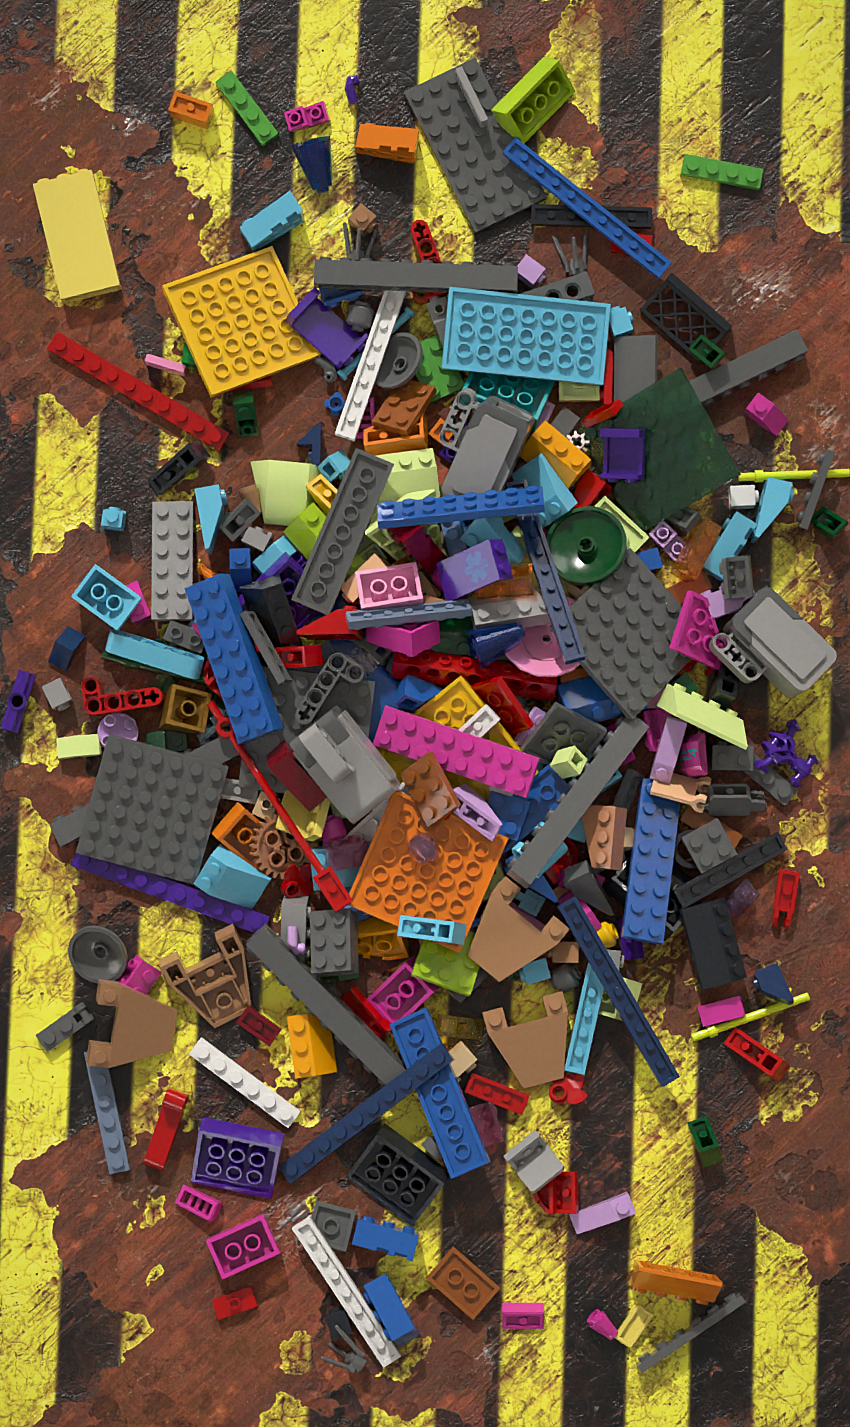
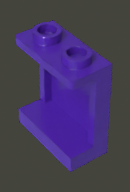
M600 429V437H604L603 473L600 474V478H606V482H618V479H625V483H637L638 479H644L646 429Z

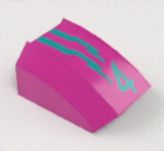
M705 733L684 737L679 750L681 765L679 771L690 778L706 776L708 768Z

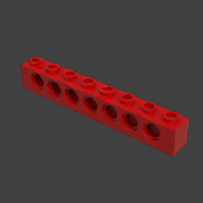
M422 651L414 657L394 652L391 678L403 679L408 674L428 683L448 686L461 675L470 685L501 676L514 695L551 701L554 699L557 687V677H537L520 670L516 665L508 662L431 651Z

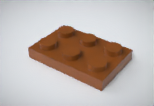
M409 380L404 385L392 389L373 418V426L409 436L437 392L435 386Z
M433 752L426 753L400 773L428 827H433L461 806Z
M454 1246L426 1277L429 1282L472 1320L500 1289L493 1280Z

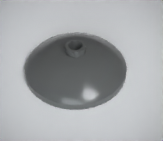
M398 333L391 336L375 381L378 386L384 389L398 388L411 380L416 374L422 361L423 349L420 341L415 336L409 333Z
M87 926L77 931L69 942L68 956L71 965L80 976L90 982L98 983L99 979L115 981L126 969L128 961L126 948L121 939L109 929L100 926Z

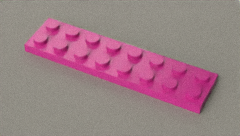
M385 705L373 742L375 746L416 760L428 752H433L442 769L528 798L540 761L539 757Z

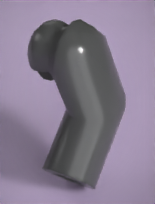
M317 356L314 364L323 368L324 379L327 382L335 381L337 378L336 367L323 356Z

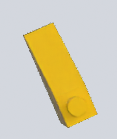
M319 474L306 485V489L327 517L338 490L322 474Z

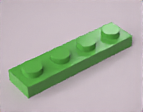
M232 70L215 82L262 147L279 136L277 130Z
M684 154L680 175L759 190L763 169Z

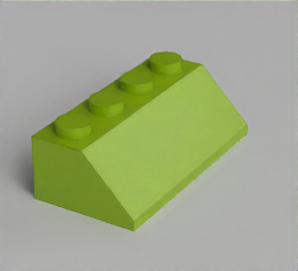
M543 57L491 111L504 130L512 137H516L522 143H525L575 92V89L559 60Z
M314 502L301 512L283 532L307 560L326 519V516ZM358 552L344 583L365 563V560Z

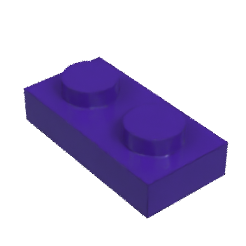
M623 919L618 920L620 938L622 933ZM621 938L624 960L645 958L642 941Z

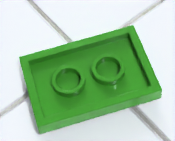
M434 335L420 341L423 356L420 367L415 375L418 382L435 386L437 392L429 404L461 391L465 384L459 371L441 369L443 350L437 336Z

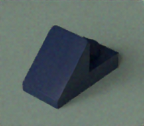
M321 424L315 425L296 443L298 448H312V450H308V462H312L313 465L317 466L321 464Z

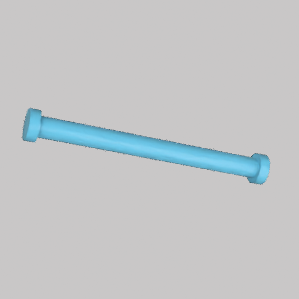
M406 307L404 312L397 318L392 334L410 317L413 318L415 316L409 307ZM363 351L347 367L337 371V374L344 381L358 367Z

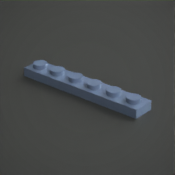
M468 599L348 611L345 614L348 628L360 630L365 627L379 628L384 625H403L404 623L411 622L423 623L430 620L442 621L448 618L462 619L472 616V607Z
M84 1052L85 1061H86L87 1052ZM86 1062L109 1174L131 1170L110 1069L88 1066Z

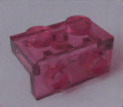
M351 835L345 840L332 838L328 842L322 843L323 848L326 849L327 868L331 866L333 871L361 867L368 851V842L360 837V835Z
M485 1102L469 1107L484 1147L503 1142L504 1133L499 1125L498 1112L493 1102Z

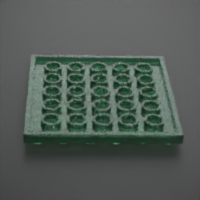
M682 368L676 369L624 401L623 406L615 416L589 428L584 426L579 429L581 435L585 433L584 440L589 441L587 447L602 473L604 437H600V429H646L644 479H638L637 483H625V479H618V482H607L613 487L612 492L624 514L643 532L741 475Z

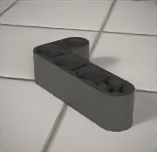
M342 652L332 654L295 712L296 720L300 724L312 722L341 676L352 683H358L366 677L365 667ZM336 656L343 659L344 664L341 668L334 665V658ZM354 667L361 671L359 679H355L351 675V670ZM325 674L332 676L333 681L331 685L324 684L323 676ZM314 691L319 692L322 696L319 703L312 700V693ZM309 706L316 707V710L315 708H311L308 712L310 718H302V711H306L309 708Z

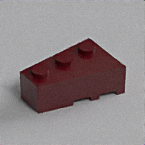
M421 525L389 528L393 533L390 537L397 545L402 544L404 546L402 551L409 559L413 556L416 560L414 562H416L417 568L421 572L425 570L430 575L437 569L436 563L447 558Z
M286 740L282 741L266 755L268 769L309 812L327 798L325 793L294 756L293 749Z

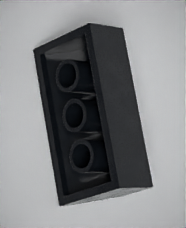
M279 574L240 587L248 611L255 612L274 648L303 646L301 638L297 635L298 629Z
M725 897L680 909L679 912L700 989L704 990L747 978Z

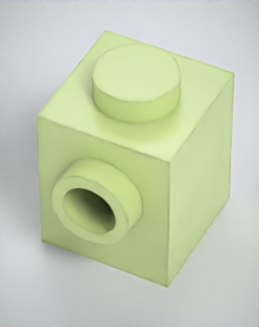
M576 746L557 750L550 766L562 779L580 775L587 758Z

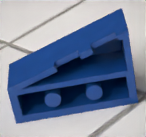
M363 1215V1218H358L352 1244L374 1251L386 1252L391 1256L406 1257V1260L413 1261L419 1233L415 1232L416 1228L404 1225L402 1229L395 1227L393 1222L383 1220L382 1224L375 1222L373 1217Z
M386 1274L364 1285L366 1292L363 1294L369 1304L373 1303L376 1309L373 1313L379 1323L383 1322L385 1326L383 1332L388 1341L392 1340L397 1346L401 1347L421 1335L413 1324L412 1317L404 1307L393 1283Z

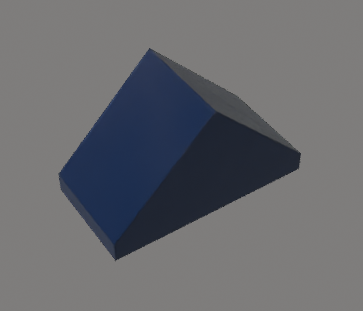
M67 626L55 641L48 662L67 671L86 636Z

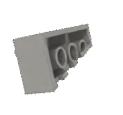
M284 896L281 905L280 938L287 944V927H298V943L305 944V953L298 954L297 956L306 964V960L310 958V947H306L307 939L310 940V927H307L311 907H308L309 896H296L294 898Z

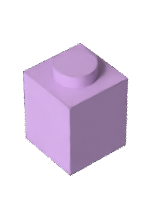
M527 254L517 265L518 279L532 289L536 284L540 286L546 278L544 275L546 268Z

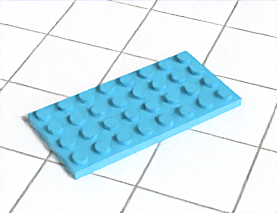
M449 287L441 369L602 386L611 304Z

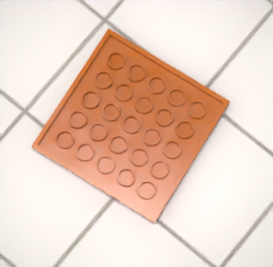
M396 791L391 795L349 892L353 900L349 906L399 927L400 915L467 924L466 939L509 838L497 834L492 842L463 819L451 814L448 820L442 819L433 827H428L413 798L400 791ZM432 941L458 953H460L463 946L459 944Z

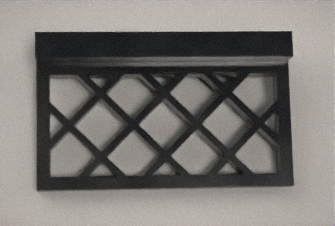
M672 272L640 308L643 314L699 363L701 361L685 345L690 344L691 346L695 342L692 341V329L704 328V336L707 338L706 328H716L720 335L716 339L710 340L715 345L732 329V325ZM666 286L673 290L674 299L662 300L661 292ZM676 294L680 296L681 299H676ZM685 301L688 304L689 312L677 313L676 302ZM674 302V313L662 314V303ZM651 303H660V314L651 315L646 309ZM700 314L703 317L704 326H692L691 315ZM689 315V327H677V316ZM675 316V328H666L663 325V317ZM655 317H660L661 323ZM690 329V341L678 339V330Z

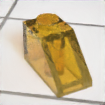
M437 1014L436 1029L441 1036L481 1040L484 1019Z

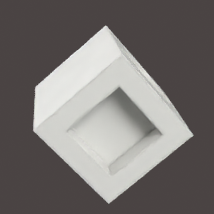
M755 485L730 486L728 489L729 509L754 508L756 503L759 502L758 490L755 491Z

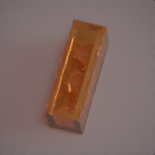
M706 517L700 519L689 533L670 573L686 583L696 581L722 527Z
M532 563L510 565L513 579L499 580L472 592L473 600L534 595Z

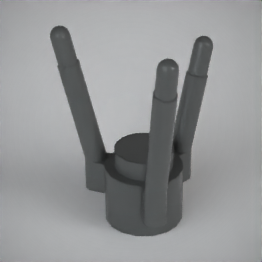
M344 222L343 231L347 258H351L352 261L369 258L377 230L373 231L366 254L364 255V251L360 250L361 229L359 228L357 230L356 250H352L351 254L347 223Z
M585 234L583 239L582 261L581 258H578L575 237L571 238L574 258L570 259L568 264L556 235H552L564 264L565 273H569L571 277L587 270L588 236Z
M336 1325L335 1329L355 1352L351 1351L348 1354L329 1342L328 1346L344 1356L347 1364L321 1356V1360L344 1368L351 1373H354V1371L358 1373L367 1361L364 1357L365 1353L359 1350L344 1331Z

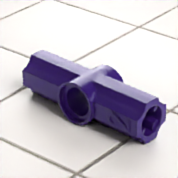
M22 670L18 671L12 693L8 698V706L1 729L19 733L25 710L29 706V698L36 678L35 674ZM17 697L23 698V704L20 707L14 706V700Z

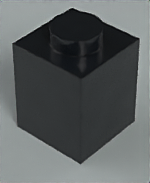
M340 1306L328 1309L329 1313L325 1315L332 1340L342 1338L335 1329L336 1325L347 1336L353 1334V1328L346 1310L340 1308Z

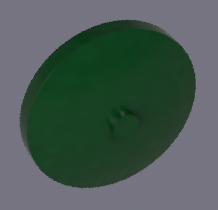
M583 506L569 510L553 523L546 537L558 576L564 581L575 585L587 586L607 580L618 571L627 554V536L621 522L612 513L599 507Z

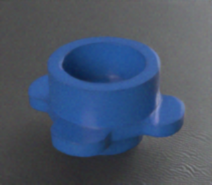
M336 392L329 399L325 400L324 405L331 410V415L336 417L343 410L346 401L343 400L340 393Z

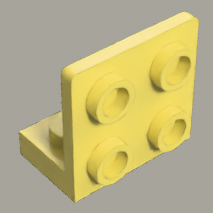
M286 790L282 805L304 839L313 842L322 837L331 802L327 797L309 812L289 790ZM278 815L276 829L291 834Z

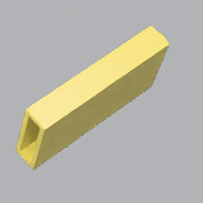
M80 169L75 174H60L55 179L49 180L44 178L33 184L63 304L122 290L92 170Z

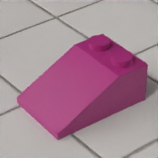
M415 955L399 967L367 998L382 1017L388 1019L389 1023L414 1013L441 988L438 985L411 976L417 958Z

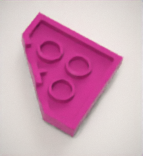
M687 591L669 649L714 670H719L722 661L709 648L711 639L719 631L714 617H711L708 608L710 606L708 598L694 591ZM716 639V646L723 649V643Z

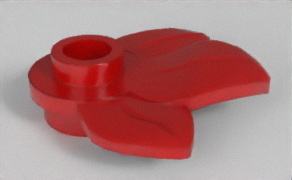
M292 864L286 869L284 873L285 881L281 885V892L284 896L294 898L298 895H309L314 891L313 881L310 880L312 876L311 865L305 864L298 868L295 864Z
M565 1070L564 1078L552 1081L553 1085L549 1090V1097L556 1104L567 1102L575 1105L583 1102L588 1097L581 1090L584 1083V1075L578 1073L567 1075ZM557 1091H563L561 1097H557L556 1093Z

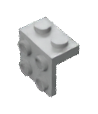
M536 1130L527 1135L523 1141L504 1155V1158L532 1193L539 1191L564 1170L563 1164Z

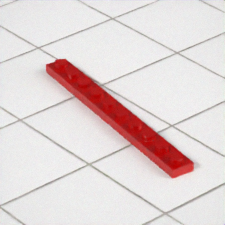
M59 332L55 334L47 347L48 351L219 452L230 436L229 432Z

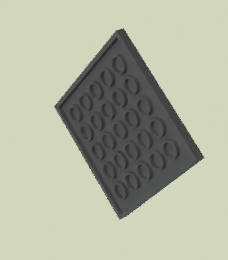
M631 548L627 549L625 560L614 575L603 582L591 585L569 607L586 656L585 660L578 663L629 720H632L690 660V658L669 649L682 606ZM551 625L548 629L555 635Z
M262 666L284 729L252 742L244 743L243 746L273 792L285 793L288 789L268 769L266 755L284 740L289 744L295 737L336 705L349 713L369 739L376 681L362 680L358 683H352L341 676L316 718L308 724H300L295 718V712L319 673L287 669L292 682L288 685H278L269 667ZM325 674L323 676L324 684L331 685L333 681L332 676ZM314 691L312 693V700L319 703L322 696L319 692ZM309 706V708L306 711H302V718H310L308 712L311 708H315L316 710V707ZM241 760L238 787L262 790L244 761Z
M109 734L76 853L194 884L199 874L229 766Z

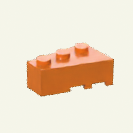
M373 123L360 124L355 146L356 153L415 164L419 145V129L379 126Z
M425 411L409 436L374 426L363 430L365 451L374 456L428 449V424Z

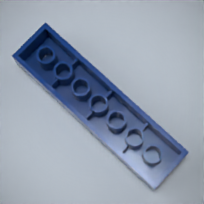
M217 574L184 588L238 744L249 743L284 729L252 636L240 616L243 610L230 574Z

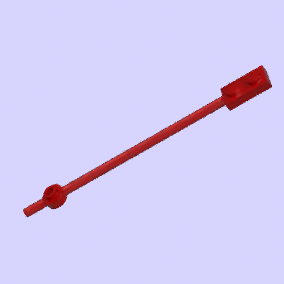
M213 700L210 701L207 706L217 720L216 730L218 735L231 741L314 867L317 875L313 879L335 913L353 902L352 898L331 866L326 869L323 868L244 746L238 744L229 717H224ZM225 726L231 727L228 732L223 731V728Z

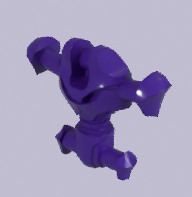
M791 719L786 723L788 727L786 733L770 732L768 734L772 740L761 743L766 758L764 760H756L754 766L755 769H759L767 774L769 772L768 766L772 763L774 765L777 763H788L790 769L796 773L793 778H789L790 784L800 787L801 784L799 782L810 775L811 767L814 764L818 765L819 761L816 755L809 754L806 762L802 757L796 755L793 737L796 732L802 730L797 720Z

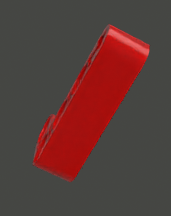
M424 220L414 221L411 225V237L420 262L422 260H430L433 263L441 264V259L428 224ZM417 228H420V230L423 231L424 239L421 240L419 232H417ZM424 246H429L432 251L426 254L421 249ZM412 292V299L416 304L423 305L429 303V299L440 296L443 298L448 293L426 292L427 294L420 298L416 296V292Z
M86 677L81 683L84 709L93 716L156 708L162 706L165 701V693L156 687L104 694L103 683L95 677ZM95 681L97 687L94 691L90 692L88 685L90 682ZM154 693L159 695V698H156V702L151 699L146 700L145 696L153 697ZM134 695H138L139 703L133 706L131 698ZM118 698L119 706L113 709L111 701ZM98 701L99 709L93 712L91 704Z
M172 1087L167 1089L162 1102L163 1107L144 1158V1165L164 1170L188 1102L189 1093Z

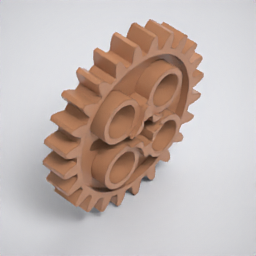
M272 813V819L265 816L266 823L259 821L258 823L261 828L253 829L257 834L256 836H250L255 841L249 844V847L254 848V851L249 854L256 856L252 862L259 863L258 870L264 869L263 873L265 875L270 874L272 878L278 876L279 879H284V873L290 865L295 864L299 868L304 862L310 863L292 834L287 838L286 832L279 830V833L277 832L278 814ZM272 833L273 840L271 843H268L267 838ZM306 840L310 848L315 847V845L309 843V840ZM295 848L296 855L292 858L291 850ZM276 853L278 858L277 861L273 863L272 856Z

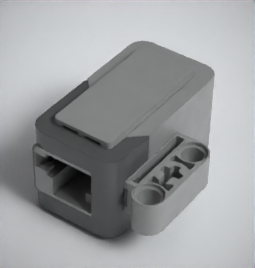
M470 388L459 392L439 435L440 442L444 446L457 451L442 486L444 495L453 494L457 496L468 492L485 493L488 490L504 491L506 483L509 482L534 426L535 418L533 414L495 396H489L482 403L476 401L477 395L475 391ZM462 395H469L471 403H464L461 398ZM460 409H463L460 415L461 420L458 422L455 415ZM471 412H472L473 415H472V417H471V419H470V422H469V424H468L467 426H465L466 423H467V421H468V419H469V416H470V414H471ZM446 431H450L454 434V440H448L446 438Z
M768 587L759 590L725 624L723 633L717 634L709 643L712 653L742 682L752 683L763 674L788 698H794L810 688L835 662L837 657L834 648L803 620L779 594ZM716 639L724 642L725 646L723 649L716 646ZM730 648L731 650L725 655L724 652ZM734 655H737V661L733 662L731 659ZM746 668H750L753 670V678H750L746 675Z
M338 705L329 710L289 743L293 749L294 756L344 818L347 817L353 824L386 800L400 787L395 771L346 710L343 711Z

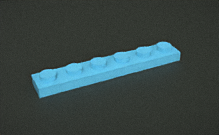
M589 962L564 1069L565 1071L585 1075L604 989Z

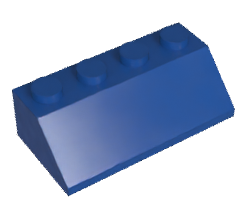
M590 675L557 684L559 704L594 722L624 715Z

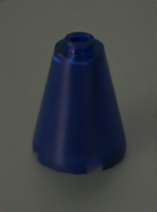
M317 137L303 142V144L298 142L291 145L312 191L317 190V194L328 192V187L332 186L331 137Z
M516 622L470 629L465 632L466 635H470L466 639L474 660L479 659L481 663L477 665L480 669L486 668L523 642V637H525L522 625L518 626Z

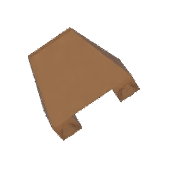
M506 876L489 895L467 954L471 960L498 982L554 948L569 930L565 924L553 916L542 930L539 931L511 908L509 904L521 888Z
M233 924L214 932L221 951L186 968L178 951L159 959L160 969L168 984L214 1028L241 1016L247 1006H251L244 947Z
M99 979L96 994L97 1004L115 1006L116 1012L111 1043L89 1040L86 1056L88 1066L111 1068L171 1051L178 1010L121 982Z
M563 991L542 996L547 1017L515 1026H507L502 1007L482 1012L489 1037L523 1088L564 1078L568 1010Z

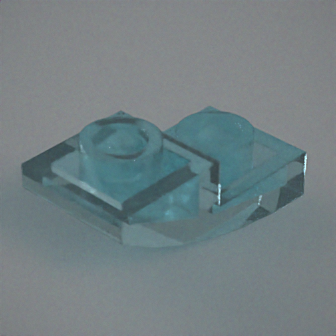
M224 707L219 708L224 717H229ZM214 716L210 718L213 726L207 725L205 733L197 735L200 743L211 739L217 734V720Z

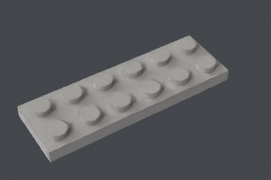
M193 501L152 502V621H193V612L184 589L193 585Z

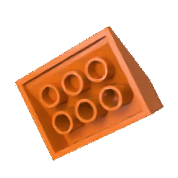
M634 1260L630 1285L635 1288L634 1291L647 1293V1290L655 1291L657 1296L667 1297V1294L676 1295L675 1299L688 1301V1298L696 1299V1303L708 1305V1302L714 1303L723 1282L716 1275Z

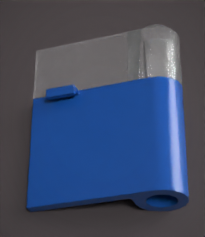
M356 647L348 656L365 667L366 677L363 680L376 681L369 740L373 743L385 705L402 711L406 708L395 704L399 682L395 678H391V674L363 647L360 649ZM354 667L351 670L353 678H360V669Z

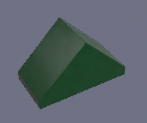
M702 334L688 348L710 370H713L727 355Z
M824 506L812 516L810 521L830 542L849 524L847 520Z

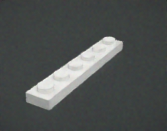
M202 1037L189 1053L190 1056L287 1128H289L300 1113L298 1108Z

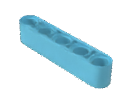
M116 629L110 630L105 649L109 653L191 679L200 678L205 659L200 655L121 630L117 631Z

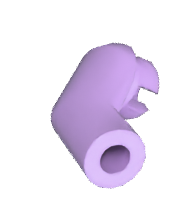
M289 926L287 927V944L295 955L305 953V944L298 943V927Z

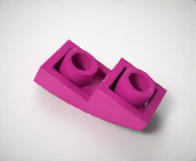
M324 101L305 108L300 106L284 112L290 132L330 122Z
M741 996L698 1006L703 1027L746 1016Z

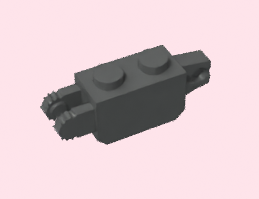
M712 784L708 787V793H700L707 796L706 803L699 802V804L705 805L704 810H708L709 816H750V812L763 811L767 807L764 801L766 798L764 792L750 791V787L747 784Z

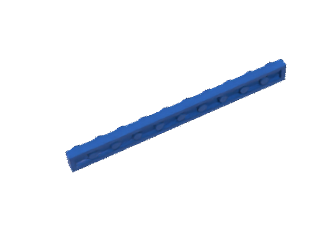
M515 137L502 152V155L658 280L670 267L672 262L519 139Z

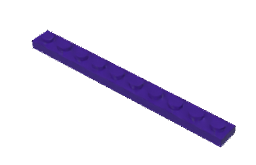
M76 852L71 866L233 924L253 933L265 923L268 925L270 916L210 896L202 891L149 872L81 855Z

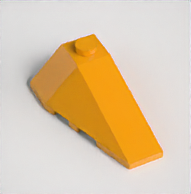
M376 917L357 923L358 954L363 955V958H370V956H380L382 960L409 958L407 937L397 936V926Z

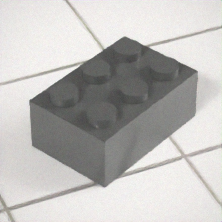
M350 908L341 909L337 913L334 910L310 912L311 973L318 977L359 974L357 912Z

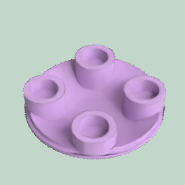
M112 713L101 720L97 734L101 745L105 748L109 734L137 741L138 727L136 721L127 714Z

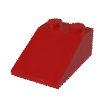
M344 606L343 609H337L298 629L297 635L304 641L364 640V628L360 630L348 628L345 612L358 611L359 609H356V606Z

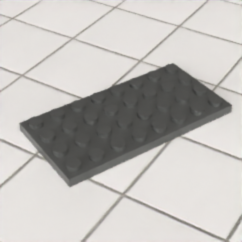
M475 57L404 92V96L475 234L530 208L532 204H538L547 200L542 186L502 155V152L514 137L499 125L491 111L498 103V100ZM462 66L488 118V125L483 128L479 126L455 78L456 68Z

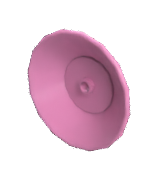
M565 596L567 603L570 607L575 602V600L573 598ZM552 624L500 632V642L507 658L520 670L537 677H557L573 671L580 665L578 662L564 664L556 637L548 629ZM548 638L550 641L544 642L543 639Z

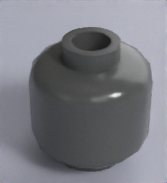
M356 301L355 304L349 307L346 322L352 326L351 330L363 333L364 329L372 327L375 312L370 304Z
M564 963L552 970L550 983L555 990L558 989L560 992L567 993L579 986L582 976L575 964Z

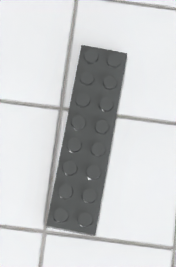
M358 448L355 449L291 600L326 615L332 612L365 535V531L394 467L393 463Z

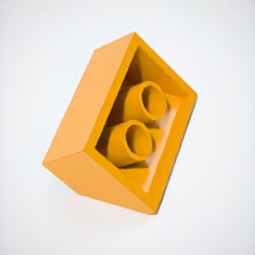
M546 420L531 435L520 455L528 463L542 453L568 490L591 466V459Z
M310 1013L287 1016L295 1079L337 1072L332 1031L330 1029L326 1030L320 1024V1019Z

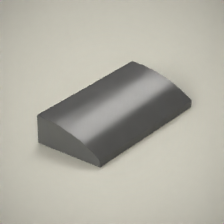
M641 335L614 338L613 401L620 399L624 404L617 414L613 416L614 418L628 420L656 416L658 336Z

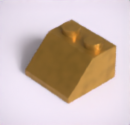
M172 684L166 691L159 728L177 733L204 734L209 712L207 704L211 701L212 694Z

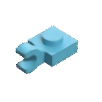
M529 889L525 893L519 891L514 897L515 900L520 901L517 907L534 917L537 916L546 899Z

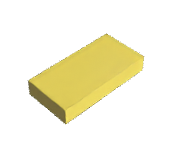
M636 1302L614 1338L632 1349L653 1318L654 1313Z

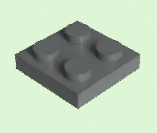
M718 818L681 837L700 874L737 855Z
M316 1200L312 1220L331 1248L346 1252L356 1210Z

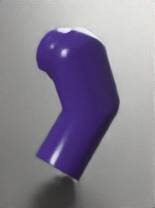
M349 75L346 78L345 93L349 104L358 102L354 88L355 85L360 84L358 75Z

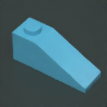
M400 915L397 936L464 945L467 924Z

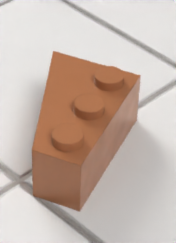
M590 805L583 814L582 822L592 868L622 871L626 808Z

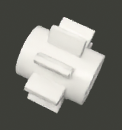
M574 431L572 437L570 435L566 436L571 443L579 441L580 446L577 445L576 447L583 453L587 452L584 446L589 445V441L584 440L585 433L579 435Z

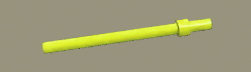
M850 469L829 470L826 478L850 477ZM755 470L753 473H738V481H755V483L764 482L768 477L779 480L810 479L812 473L817 470L780 472Z
M808 993L793 997L794 1003L790 1006L779 1002L748 1013L746 1016L718 1025L706 1026V1029L691 1034L692 1039L695 1042L706 1037L718 1036L720 1032L809 1001L810 997Z

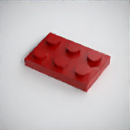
M501 676L471 685V688L482 701L500 718L499 722L509 735L530 730L534 726L529 715Z

